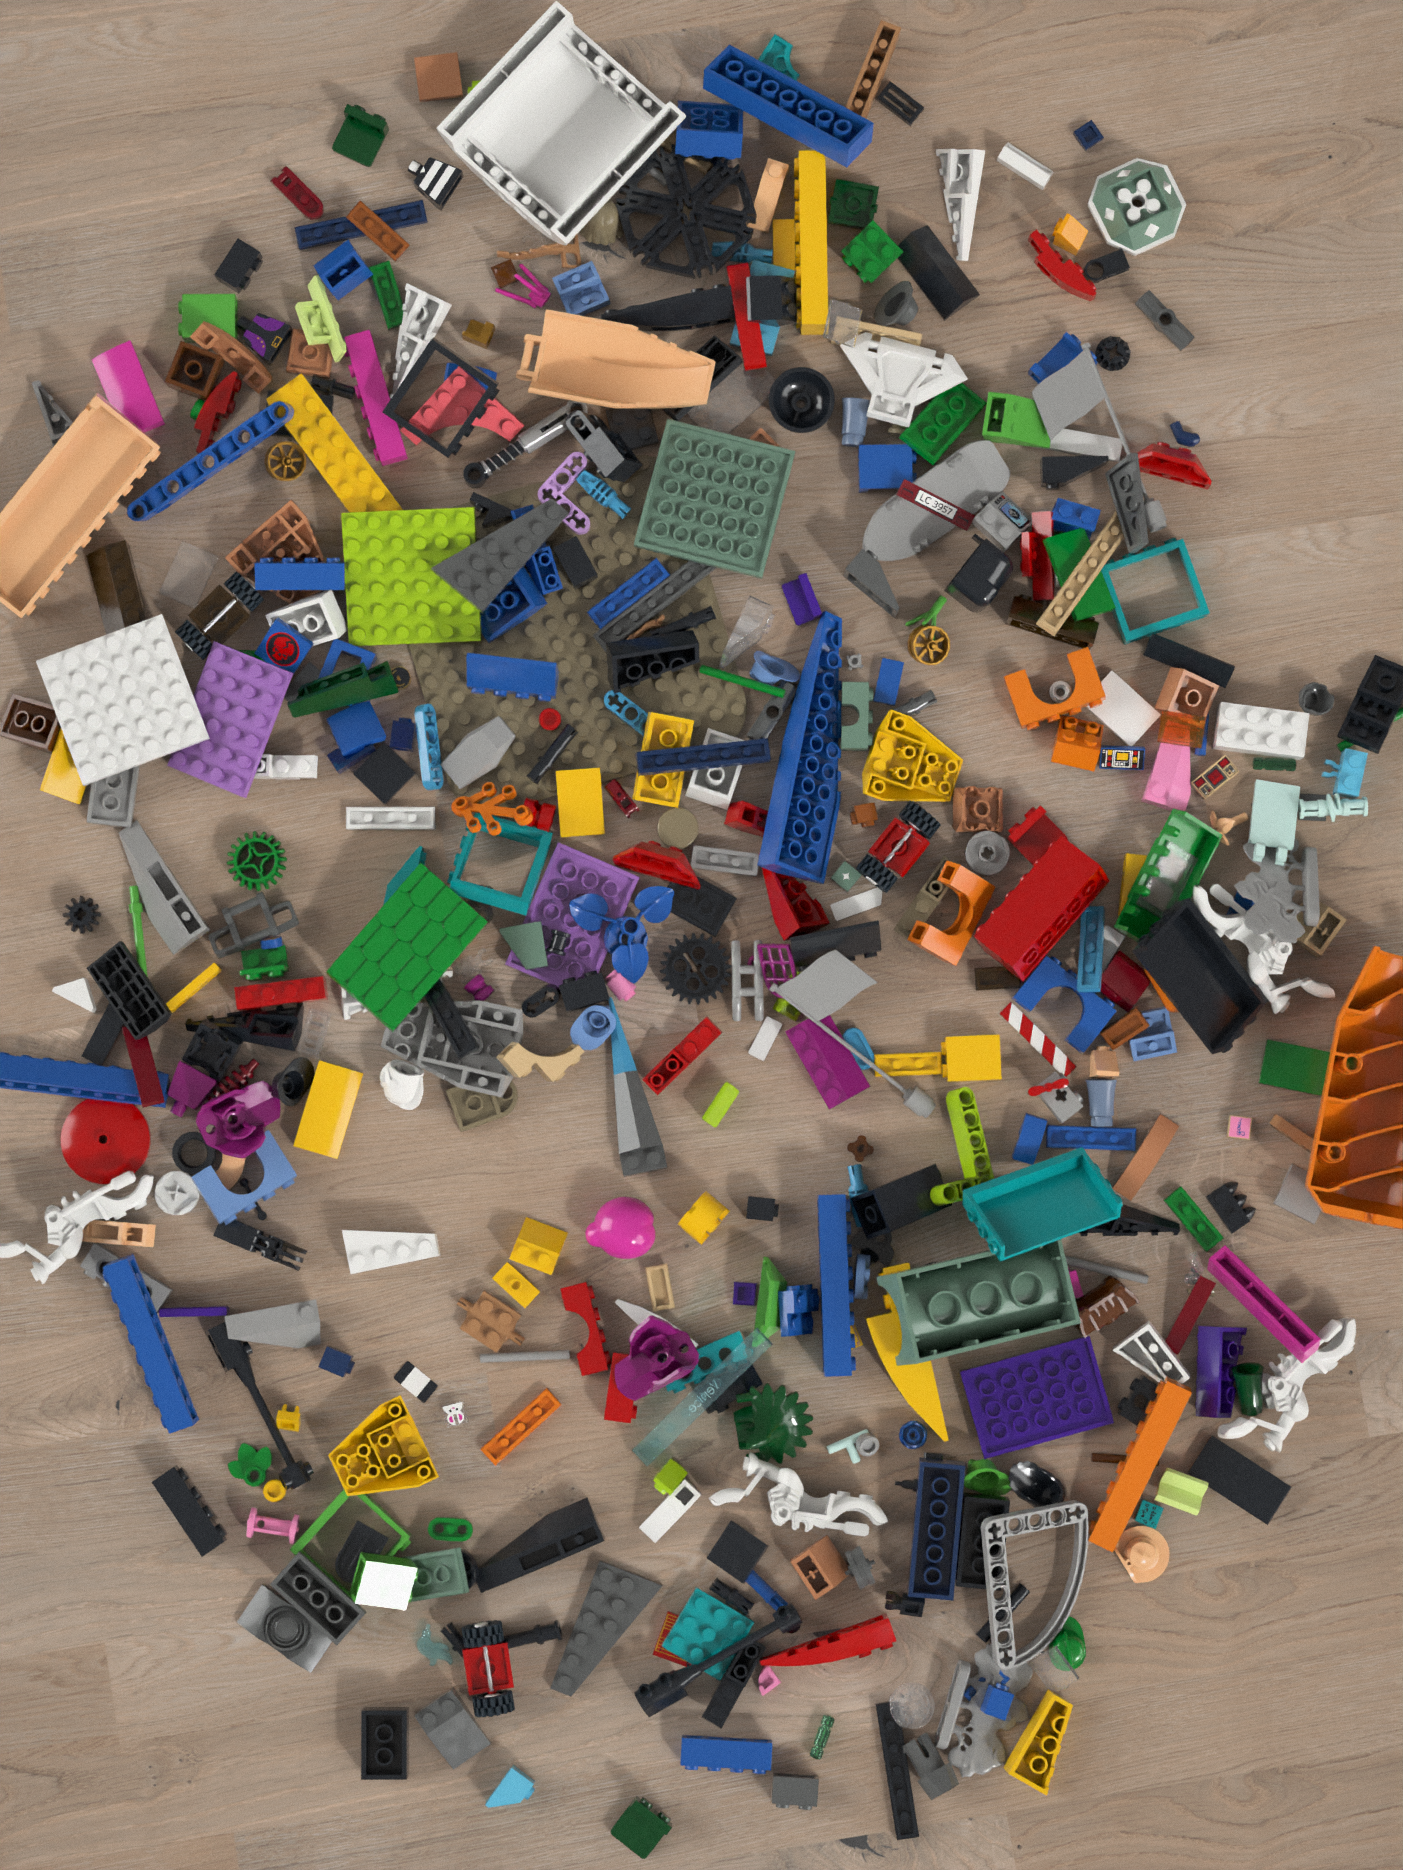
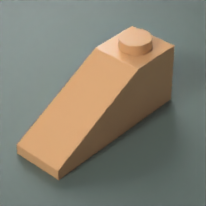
M768 158L754 202L757 214L756 224L748 223V227L769 233L789 172V164Z
M1096 1046V1050H1092L1090 1055L1089 1078L1113 1079L1118 1077L1119 1068L1116 1052L1110 1051V1047Z

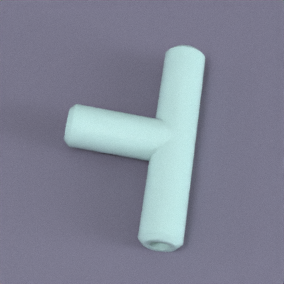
M862 1430L826 1447L828 1453L832 1454L846 1448L852 1463L860 1462L861 1459L854 1444L860 1435L869 1433L868 1430Z

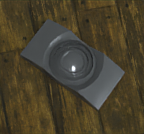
M264 1584L261 1585L237 1621L238 1624L256 1638L267 1643L287 1659L311 1673L332 1643L327 1636L291 1603Z

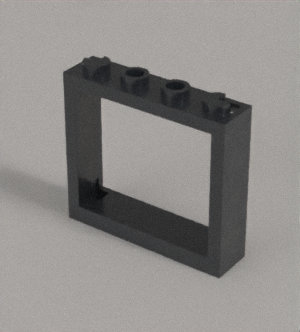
M433 337L382 413L449 458L451 454L456 456L462 447V444L459 443L462 437L466 436L468 438L475 428L472 425L475 418L481 419L487 410L484 405L488 399L493 401L500 391L497 389L499 383ZM435 350L488 386V389L448 447H445L395 412V409Z

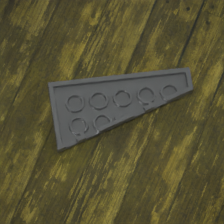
M550 499L431 568V571L483 613L563 522L569 512L556 501Z
M600 1560L550 1689L571 1697L663 1585Z

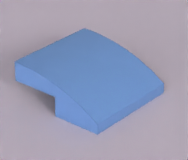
M592 261L552 278L564 308L569 314L584 316L611 304Z
M1165 1006L1140 1011L1150 1026L1128 1040L1133 1061L1177 1053L1169 1011Z

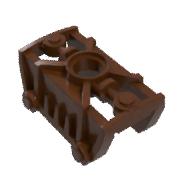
M1112 1276L1106 1277L1103 1281L1104 1283L1079 1299L1075 1298L1081 1323L1074 1326L1084 1338L1094 1330L1099 1331L1103 1326L1113 1323L1120 1315L1129 1311L1128 1308L1136 1303H1140L1138 1298L1125 1285Z

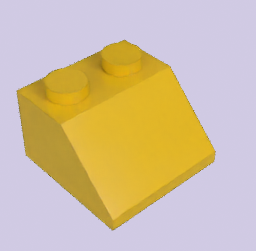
M526 1217L509 1259L552 1275L568 1233Z

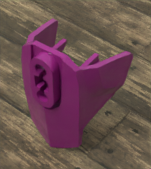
M262 1080L242 1089L222 1094L202 1105L196 1117V1124L205 1144L219 1150L224 1155L237 1158H245L260 1148L266 1138L265 1127L280 1118V1099L271 1095L273 1091L272 1086ZM229 1116H232V1120L228 1122ZM209 1124L213 1125L214 1127L211 1132L207 1133L206 1127Z
M648 1316L632 1331L629 1338V1356L615 1365L616 1385L624 1396L636 1401L690 1373L698 1364L699 1353L688 1333L674 1328L669 1322L658 1317ZM684 1347H689L686 1353H681Z

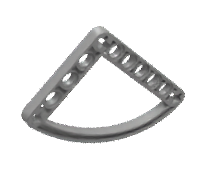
M1078 1500L985 1518L981 1524L992 1655L994 1663L1001 1669L1007 1670L1020 1666L1041 1653L1053 1641L1070 1615L1082 1583L1088 1550V1510ZM1076 1507H1078V1508L1080 1509V1511H1077L1076 1516H1075L1074 1514H1072V1513H1066V1511H1065V1510H1067L1068 1512L1076 1511ZM1054 1510H1059L1060 1517L1056 1521H1052L1050 1518L1051 1513ZM1038 1514V1523L1030 1525V1517ZM1017 1518L1018 1526L1015 1529H1009L1010 1520ZM1075 1523L1071 1568L1058 1607L1050 1621L1036 1638L1015 1652L1005 1537ZM992 1524L996 1525V1528H993V1534L988 1530L992 1527ZM998 1544L999 1552L996 1555H990L989 1550L991 1546ZM1000 1566V1575L992 1577V1569ZM997 1588H1003V1595L995 1599L993 1596L994 1591ZM1004 1609L1005 1617L1002 1620H996V1613ZM1006 1631V1640L998 1642V1634ZM1005 1653L1006 1655H1008V1657L1005 1658V1662L1003 1663L1000 1659L1004 1658Z

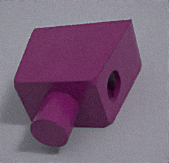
M179 1061L167 1094L176 1100L170 1112L182 1118L187 1107L198 1110L218 1086L219 1082L190 1065Z

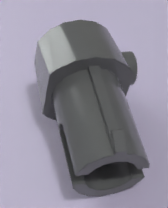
M926 1732L920 1735L917 1741L927 1758L924 1757L915 1739L903 1746V1754L906 1753L920 1777V1780L917 1782L928 1797L933 1800L959 1785L951 1763L944 1764Z

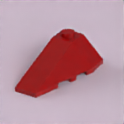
M762 868L773 919L784 941H788L790 937L810 934L830 923L819 901L816 898L813 900L805 891L807 887L803 882L799 883L795 877Z

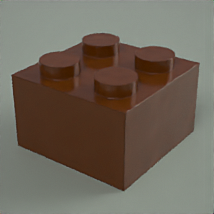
M180 341L165 383L171 389L206 401L216 387L225 361L220 355Z

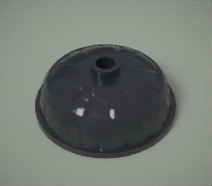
M806 367L792 368L783 372L774 381L769 393V408L772 416L780 426L795 433H809L821 428L831 417L835 405L834 391L828 379L820 372ZM803 401L805 406L799 408L796 403Z

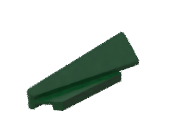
M388 661L367 670L363 662L301 685L297 690V698L289 701L287 705L292 716L296 718L397 694L399 690Z

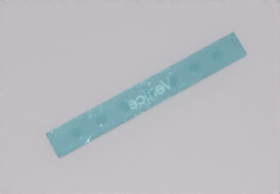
M756 1328L632 1451L646 1466H649L773 1345L771 1341Z

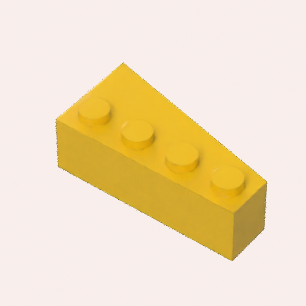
M1050 1689L1045 1693L1003 1767L1008 1774L1046 1796L1049 1790L1050 1779L1054 1773L1056 1758L1061 1749L1062 1737L1065 1734L1073 1707L1067 1699Z

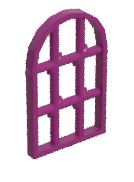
M790 944L757 945L764 981L768 990L771 987L769 981H773V983L778 985V981H784L785 983L792 979L787 976L785 964H790L793 978L797 976ZM762 948H767L769 960H764ZM771 948H778L780 960H774ZM781 948L787 949L789 961L783 959ZM765 964L771 966L773 977H768ZM774 964L782 966L784 978H778ZM774 991V992H771L773 995H775V996H777V997H779V998H783V997H781L779 994H777L775 991Z

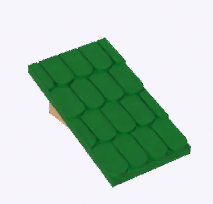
M420 863L331 965L326 974L391 1032H394L488 922Z

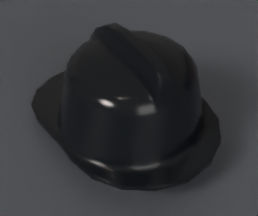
M303 1057L296 1058L284 1071L277 1073L272 1081L273 1091L271 1095L280 1099L286 1106L297 1105L310 1088L314 1079L315 1072L311 1061Z

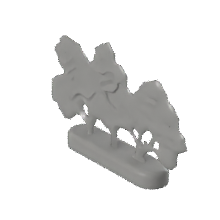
M1295 838L1294 847L1292 850H1289L1290 854H1287L1292 865L1285 862L1284 866L1275 865L1276 848L1267 846L1265 847V855L1262 858V862L1253 861L1261 867L1260 872H1250L1246 876L1245 881H1239L1234 885L1243 898L1254 902V905L1246 911L1244 924L1249 930H1252L1256 935H1260L1273 929L1281 941L1296 943L1297 938L1305 933L1304 927L1296 917L1301 911L1303 912V920L1306 926H1317L1320 907L1318 860L1315 847H1305L1302 851L1301 863H1299L1292 855L1299 847V841ZM1247 842L1243 845V848L1249 859L1253 861L1255 844ZM1285 866L1290 867L1289 870H1284ZM1299 869L1302 871V885H1293L1289 882L1288 874L1291 870ZM1296 890H1302L1303 906L1292 902ZM1287 909L1294 910L1293 913H1287Z
M989 1643L985 1649L975 1653L974 1660L978 1667V1674L973 1678L969 1677L970 1663L964 1660L958 1661L935 1735L934 1746L939 1749H946L952 1734L955 1733L957 1735L959 1745L951 1749L947 1759L951 1765L959 1768L961 1777H971L974 1773L984 1775L990 1772L992 1768L1006 1762L1005 1747L998 1739L997 1731L999 1729L1007 1731L1013 1728L1017 1721L1023 1722L1030 1718L1026 1704L1017 1699L1015 1694L1028 1686L1033 1674L1031 1666L1026 1662L1011 1669H1001L993 1661L992 1644ZM1005 1654L1004 1658L1000 1659L1003 1663L1005 1662ZM1000 1670L1006 1677L1010 1678L1005 1685L1010 1687L1008 1691L1014 1694L1005 1721L985 1714L980 1710L988 1685L996 1686L997 1682L1000 1683L1004 1679L999 1674ZM981 1677H984L986 1679L985 1682H980L978 1680ZM967 1683L976 1689V1694L968 1703L962 1701ZM960 1707L969 1709L972 1713L971 1721L965 1727H959L955 1724ZM968 1727L973 1728L971 1732L966 1731ZM962 1733L970 1736L972 1740L970 1746L964 1742L965 1736ZM961 1745H964L965 1751L960 1749Z

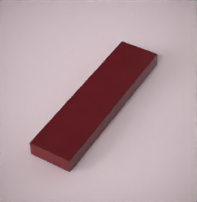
M123 1027L122 1031L142 1107L164 1103L148 1037L145 1036L135 1040L127 1027Z

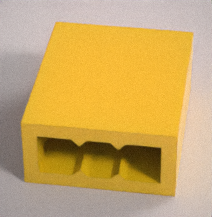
M1000 1035L945 1037V1042H941V1055H945L946 1064H942V1077H946L947 1082L1002 1079Z

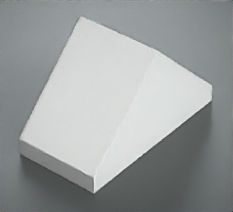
M86 978L56 986L52 990V992L93 1013L97 1010L88 979Z

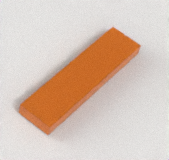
M546 1388L480 1450L496 1466L562 1404Z

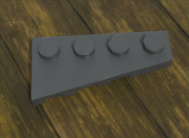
M1130 453L1107 471L1105 476L1128 552L1136 553L1147 545L1149 540L1138 453Z

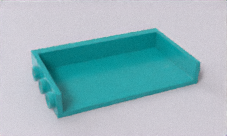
M1083 1147L964 1189L962 1205L967 1211L969 1220L975 1223L980 1237L985 1238L991 1253L995 1254L999 1261L1120 1217L1121 1207L1123 1206L1121 1197L1115 1194L1109 1180L1103 1177L1099 1166L1093 1163Z

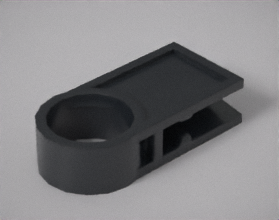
M1123 249L1090 260L1084 268L1086 280L1099 283L1102 280L1129 271L1130 266ZM1091 264H1097L1103 269V275L1099 278H1092L1087 273V268Z

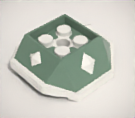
M1139 158L1097 176L1087 204L1106 244L1117 249H1123V251L1133 256L1173 239L1186 207V203L1168 166ZM1135 199L1140 200L1143 206L1135 207L1132 201Z

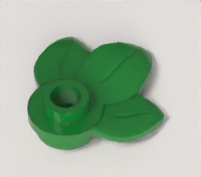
M242 1443L238 1450V1461L228 1463L231 1475L238 1479H244L245 1483L249 1486L256 1487L261 1485L266 1478L265 1471L272 1462L270 1449L266 1446L257 1452L252 1446ZM252 1471L258 1472L259 1476L257 1479L251 1478Z

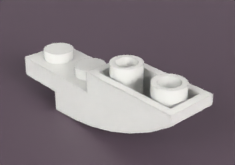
M263 754L254 779L300 780V778H317L318 756Z

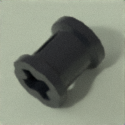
M552 929L551 943L546 948V951L565 956L566 942L571 934Z

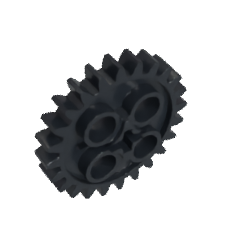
M692 933V937L689 940L686 935H683V942L676 938L677 946L668 945L671 953L664 952L663 955L668 959L667 961L660 962V964L666 966L665 969L660 970V973L667 975L662 979V982H669L666 990L673 988L672 997L679 994L680 1002L685 997L688 998V1005L691 1004L693 999H696L697 1005H700L701 999L709 1003V996L716 1000L715 992L718 991L723 994L724 991L721 985L728 986L729 983L724 979L731 977V974L727 973L726 970L732 968V965L725 963L730 959V956L723 957L722 955L726 948L719 950L720 941L712 944V936L706 941L704 940L703 933L699 939H696L695 933ZM702 948L705 951V957L700 960L695 959L692 955L693 950ZM685 952L689 954L696 966H702L700 973L708 982L707 986L702 983L696 972H690L692 966L685 958ZM678 960H683L686 962L687 968L683 972H678L675 970L674 964ZM714 966L718 970L717 976L714 978L707 977L705 974L706 968ZM689 979H697L700 985L697 990H689L686 984Z

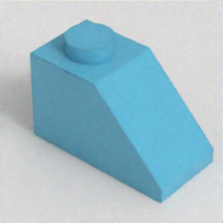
M512 1765L486 1801L485 1806L491 1808L521 1803L523 1798L528 1800L535 1790L532 1787L535 1780Z

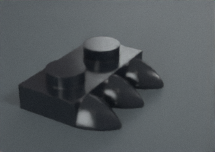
M1227 1182L1205 1196L1231 1234L1250 1222L1256 1210L1253 1207L1241 1208L1246 1202L1247 1195L1239 1194L1233 1196L1237 1190L1238 1182Z

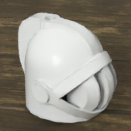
M403 1060L388 1062L380 1073V1084L386 1098L391 1103L406 1110H413L418 1107L424 1091V1070Z

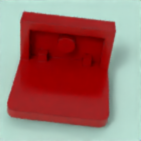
M1041 805L1037 809L1032 807L1024 815L1026 820L1021 825L1017 822L1008 830L1010 835L1007 840L1033 866L1039 857L1044 856L1054 840H1058L1060 836L1068 840L1067 836L1045 815L1047 811Z

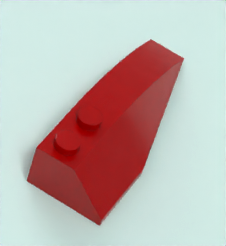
M887 1613L767 1655L760 1658L759 1661L762 1666H805L834 1662L857 1655L859 1658L871 1655V1650L876 1648L885 1650L893 1647L892 1643L896 1642V1638Z

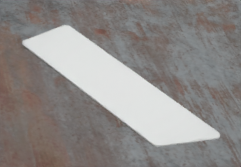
M877 887L831 904L835 920L838 921L880 906L882 890Z

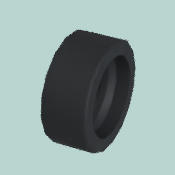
M188 1132L181 1135L175 1141L172 1148V1158L175 1165L181 1171L197 1174L208 1166L213 1165L216 1158V1149L205 1144L200 1132ZM190 1140H199L207 1148L206 1160L198 1166L186 1164L181 1156L183 1145Z

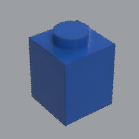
M998 1682L996 1686L989 1684L980 1710L985 1714L1005 1721L1014 1698V1694L1008 1691L1010 1687Z

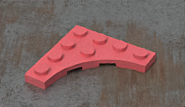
M458 366L408 421L428 435L445 427L463 425L486 392V389L467 371ZM496 398L493 401L488 399L484 405L487 408L481 419L476 417L472 425L496 432L509 442L525 426ZM404 427L400 429L415 445L422 441Z

